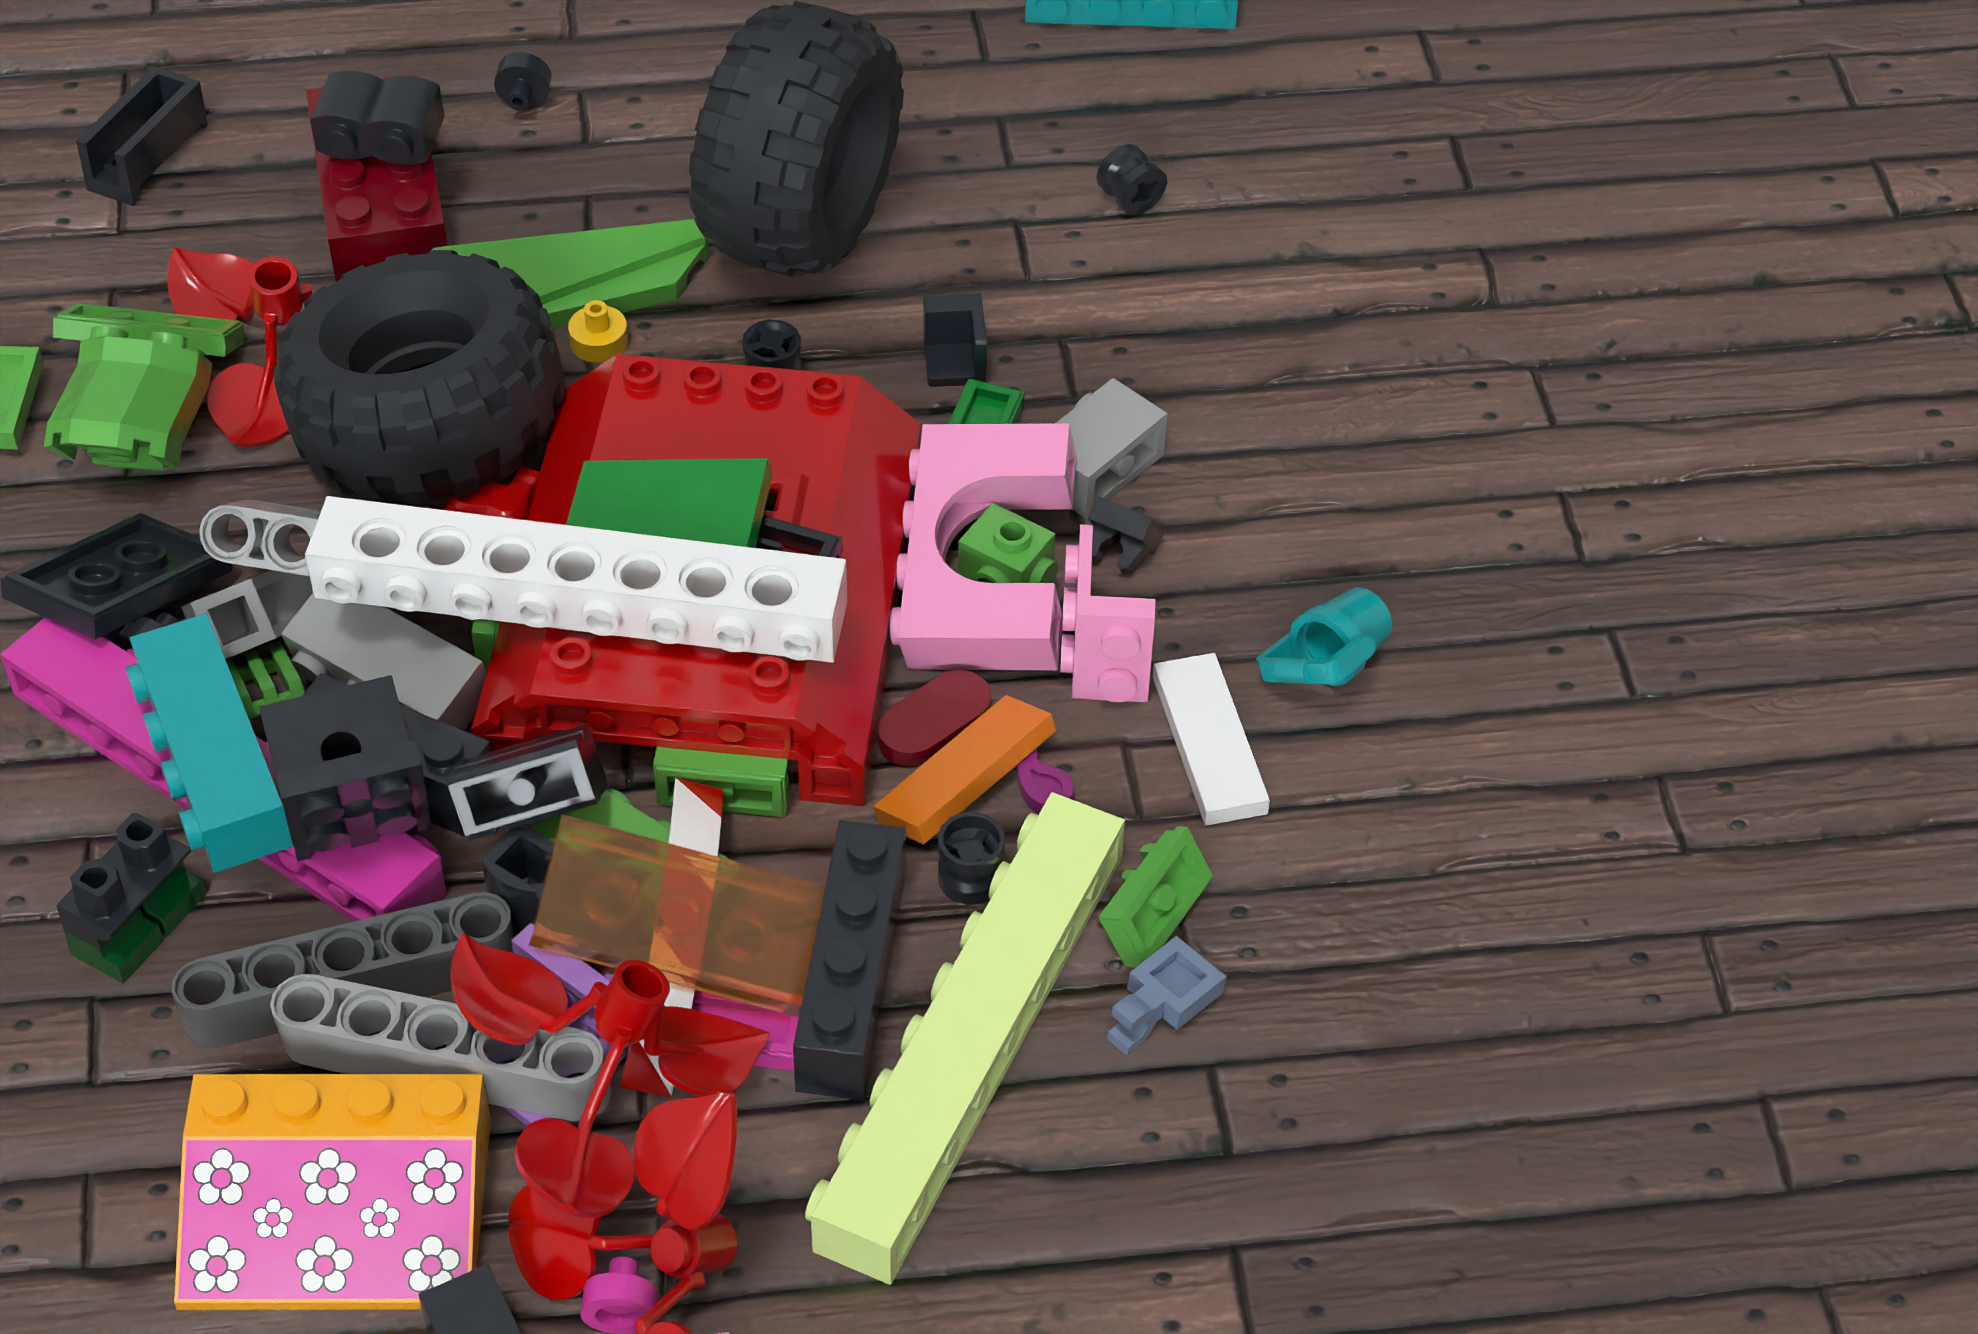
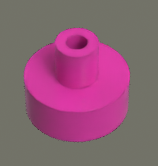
M628 1257L613 1258L609 1263L608 1273L595 1275L585 1282L580 1316L588 1326L609 1334H636L635 1324L637 1319L651 1308L658 1298V1291L655 1285L647 1279L638 1276L639 1264L636 1260Z

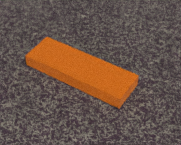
M1005 695L873 805L878 823L886 826L906 828L907 837L924 845L940 831L941 826L950 817L964 811L1056 732L1052 713Z

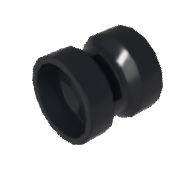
M964 812L950 817L941 826L938 834L939 887L954 902L965 905L982 904L990 900L989 889L997 868L1003 862L1005 854L1004 830L996 820L978 812Z

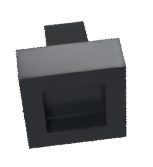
M1097 496L1088 515V519L1091 525H1093L1092 559L1100 563L1105 550L1109 546L1116 544L1119 540L1123 547V553L1118 560L1117 567L1126 574L1133 573L1148 553L1155 554L1164 535V532L1153 518L1100 496Z

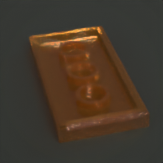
M562 814L557 826L529 946L615 969L620 963L627 960L644 961L658 968L666 976L669 983L799 1017L826 886Z

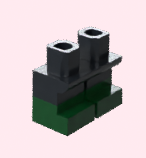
M131 813L116 829L117 842L101 859L85 861L70 877L72 889L56 905L70 954L122 984L130 978L163 942L161 932L168 936L207 894L203 880L187 871L183 861L191 853L190 847L167 836L161 825L138 813Z

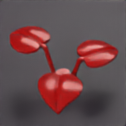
M174 247L169 260L167 283L175 314L239 320L241 318L245 321H250L253 319L256 311L257 315L264 320L266 341L265 368L252 363H240L232 365L217 374L211 382L207 394V407L212 421L231 444H236L240 447L263 446L282 439L290 434V431L287 427L274 384V368L277 367V326L287 325L295 312L300 313L302 304L313 295L311 285L307 283L299 285L296 267L291 261L283 257H266L254 264L245 258L235 255L198 253Z
M465 933L460 936L453 952L450 980L453 995L461 1013L476 1029L498 1041L512 1045H524L535 1038L540 1028L550 1034H556L596 1006L594 1011L596 1030L603 1040L611 1044V1047L581 1115L578 1128L561 1119H539L524 1128L515 1146L516 1165L528 1185L556 1208L562 1211H570L572 1215L577 1217L599 1218L608 1215L622 1204L634 1181V1163L627 1146L614 1137L591 1133L593 1122L625 1047L644 1039V1051L648 1055L659 1056V1069L666 1080L683 1091L703 1097L718 1093H735L746 1081L757 1057L769 1038L768 1031L732 1019L684 1007L665 1006L664 1003L670 993L668 979L658 968L644 961L627 960L620 963L607 986L602 982H595L588 995L566 1010L568 998L564 985L555 974L539 963L513 952L483 945Z
M726 1092L703 1097L670 1100L654 1107L641 1121L634 1143L636 1175L639 1183L647 1192L660 1197L656 1205L657 1213L670 1218L654 1234L595 1235L600 1217L581 1218L574 1216L570 1211H562L550 1204L529 1185L523 1187L515 1196L509 1209L508 1221L510 1226L508 1228V1236L518 1268L529 1286L541 1296L549 1299L563 1300L574 1298L583 1292L585 1282L595 1276L596 1255L594 1249L624 1250L649 1248L654 1264L667 1275L673 1278H681V1281L637 1319L635 1324L636 1334H693L684 1325L674 1321L655 1322L691 1290L702 1289L705 1286L703 1274L722 1271L735 1258L737 1252L736 1232L731 1222L719 1214L728 1195L734 1167L737 1143L736 1094Z

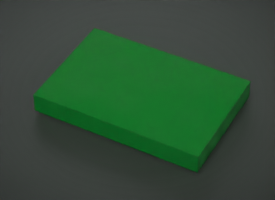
M768 458L584 461L566 525L755 548L773 472Z

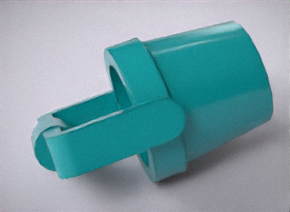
M1360 587L1348 589L1321 605L1310 607L1292 623L1290 633L1283 636L1256 658L1263 681L1293 684H1327L1331 686L1348 683L1365 668L1366 661L1390 636L1392 630L1391 614L1386 604L1378 595Z

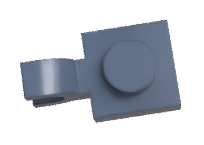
M1175 936L1130 972L1127 989L1133 994H1129L1112 1006L1111 1015L1119 1023L1108 1031L1107 1040L1128 1056L1146 1040L1156 1022L1161 1018L1178 1030L1223 994L1227 976L1179 937Z

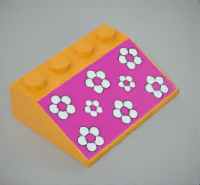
M194 1074L182 1145L174 1298L176 1309L422 1310L418 1296L419 1293L477 1268L491 1128V1116L483 1074Z

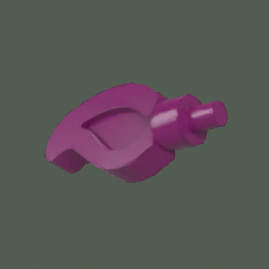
M1036 750L1018 764V786L1021 796L1028 807L1037 814L1041 812L1051 792L1073 800V782L1071 777L1059 768L1038 761Z

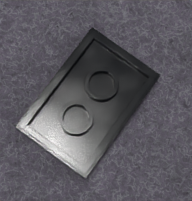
M139 513L1 578L2 598L90 638L97 639L232 572L233 567L231 563H225L210 556L205 551L200 537Z

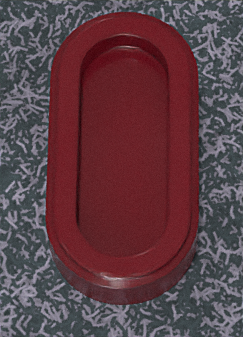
M964 670L945 672L934 678L882 714L878 722V746L881 753L890 762L900 766L914 767L922 765L991 707V690L989 685L979 675Z

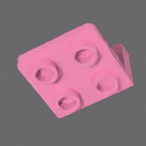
M1080 525L1079 545H1066L1065 583H1077V588L1064 587L1062 631H1074V635L1062 634L1060 672L1073 673L1072 699L1148 702L1155 624V599L1090 596L1093 525Z

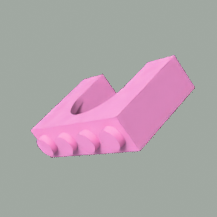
M1070 423L923 424L920 449H912L909 459L910 481L912 486H915L914 501H905L903 508V530L905 537L909 538L908 553H900L897 559V586L899 591H903L901 607H893L890 615L892 645H900L908 669L1058 670L1063 615L1055 583L978 582L954 572L945 563L947 551L956 535L967 524L979 518L992 503L1007 510H1061L1073 508L1077 455Z

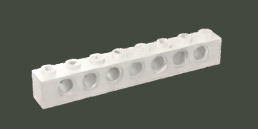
M332 496L326 497L305 553L314 598L326 599L344 604L359 603L391 607L408 612L423 611L455 615L472 620L487 619L519 623L536 628L551 627L584 631L600 636L616 635L656 640L665 644L680 643L720 648L729 652L744 651L785 656L794 660L809 659L834 663L847 606L846 559Z

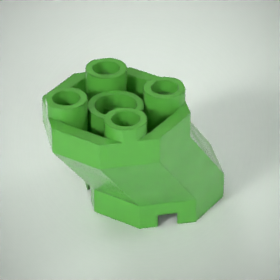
M105 326L92 327L90 339L80 343L78 364L47 422L44 447L60 457L76 460L77 448L87 450V455L92 457V464L110 468L152 472L162 471L163 464L170 469L179 468L182 444L210 385L212 362L204 357V351L187 347L188 338L169 332H151L150 340L128 338L129 333L121 329Z

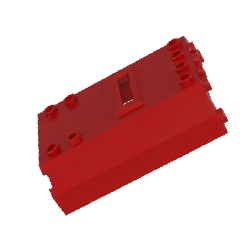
M616 354L564 390L563 401L558 404L528 520L566 525L584 461L768 458L773 472L768 496H775L777 498L774 511L764 510L763 515L842 537L843 552L840 558L846 559L847 606L834 663L809 659L794 660L785 656L744 651L729 652L720 648L680 643L665 644L656 640L616 635L600 636L591 632L551 627L536 628L525 624L500 621L471 729L472 734L490 741L491 751H495L587 724L594 741L798 760L800 801L864 807L892 643L890 638V615L892 608L898 607L900 594L896 577L897 559L900 553L907 552L909 538L905 537L903 530V508L905 501H913L915 495V486H912L910 481L909 459L912 449H920L921 423L859 375ZM782 545V548L786 550H790L801 554L816 555Z

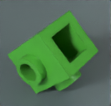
M992 503L959 540L958 574L967 579L983 583H1053L1058 572V563L1054 561L1055 533Z

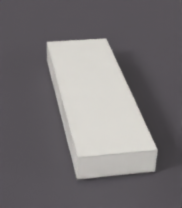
M1210 653L1154 663L1153 680L1205 826L1268 814L1270 800L1216 654Z

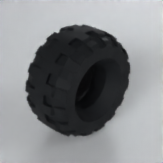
M794 1L792 6L786 4L783 6L771 5L768 8L759 10L746 20V26L737 31L726 46L727 51L720 65L716 66L709 82V91L703 109L700 108L695 131L697 133L694 149L690 153L689 163L691 189L688 191L690 208L695 215L694 220L698 229L704 237L713 241L719 252L745 264L789 277L794 275L803 276L807 273H824L838 265L840 259L848 256L857 244V238L862 230L867 227L875 211V204L880 192L884 189L890 171L888 169L893 150L896 149L900 131L898 127L900 111L903 109L904 89L901 86L903 70L900 58L893 43L886 37L877 34L875 26L866 20L847 13L806 2Z
M431 250L430 254L410 255L409 253L385 257L386 261L368 267L361 265L342 274L341 280L331 286L321 287L304 302L305 309L301 313L295 312L282 332L283 342L278 348L279 366L274 368V384L287 427L301 459H307L312 471L325 479L328 485L340 493L351 495L355 492L360 500L381 503L405 502L407 506L433 504V500L456 495V498H460L480 491V486L496 478L502 480L522 466L521 460L527 454L534 455L550 436L549 426H552L554 423L558 404L563 401L565 389L560 352L547 309L543 308L539 295L513 269L507 267L500 268L496 260L474 253L470 256H462L453 250Z

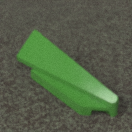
M694 219L443 246L432 249L453 250L462 256H470L474 253L496 260L500 268L507 267L513 269L539 295L543 308L547 309L553 329L568 326L571 317L577 311L584 308L588 302L594 300L602 301L607 306L613 307L621 313L677 300L687 288L688 273L697 262H706L710 257L708 238L702 235Z

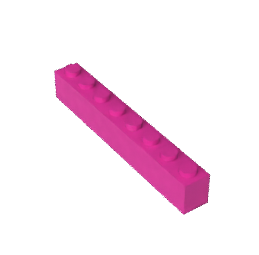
M44 617L0 654L13 694L172 800L160 765L161 762L171 760L168 749L158 752L154 751L142 714L153 711L151 703L148 701L137 705L126 674L125 667L137 663L133 649L125 651L109 641L105 635L93 639ZM256 736L281 800L268 742H264ZM186 798L173 801L185 810L190 809ZM404 832L393 835L378 833V842L351 848L350 841H348L345 845L330 851L314 852L310 850L311 858L298 862L294 846L258 858L352 922L441 901L447 895L441 866L442 857L433 844L420 835L410 837Z

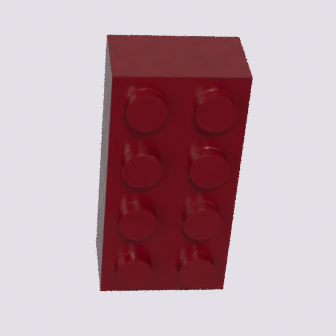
M323 87L306 89L310 118ZM313 137L326 232L336 282L341 280L342 274L361 265L368 267L386 261L385 257L409 253L410 255L430 254L433 248L448 246L432 153H430L428 161L414 165L389 163L373 156L357 160L339 159L316 151Z

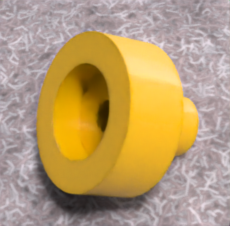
M594 300L588 302L569 321L570 347L573 353L582 360L595 363L606 362L616 354H622L628 346L627 322L624 315L619 310L607 306L602 301Z

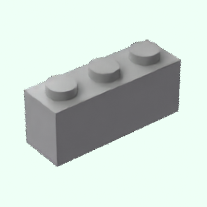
M312 593L281 633L293 656L291 662L295 670L312 683L320 673L349 685L392 675L401 706L463 731L476 714L487 673L483 662L386 607L359 603H337L331 600L314 598V593Z

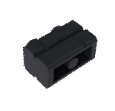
M587 724L461 760L455 766V770H452L447 776L448 788L468 841L495 834L500 827L504 830H509L598 804L602 794H604L608 787L607 778Z

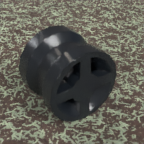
M1134 144L1122 145L1111 151L1102 161L1096 176L1097 184L1109 196H1115L1117 204L1128 215L1134 216L1143 214L1151 209L1163 196L1168 183L1167 175L1156 164L1148 163L1147 155Z
M771 319L759 321L750 326L743 334L744 365L802 370V362L799 357L801 352V336L798 330L790 323Z

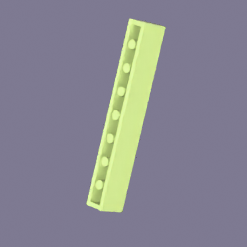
M1051 792L1039 815L1030 813L1027 816L1018 836V852L1011 864L1003 861L997 868L989 889L990 901L983 914L974 911L969 917L961 936L960 949L962 950L954 965L945 962L940 968L931 990L932 1003L925 1016L916 1014L909 1022L901 1042L900 1051L902 1056L894 1070L883 1069L877 1078L870 1097V1107L872 1109L863 1125L853 1123L845 1134L838 1154L840 1165L830 1182L824 1179L820 1180L811 1194L805 1218L811 1222L812 1250L814 1253L886 1284H892L1122 860L1125 819Z

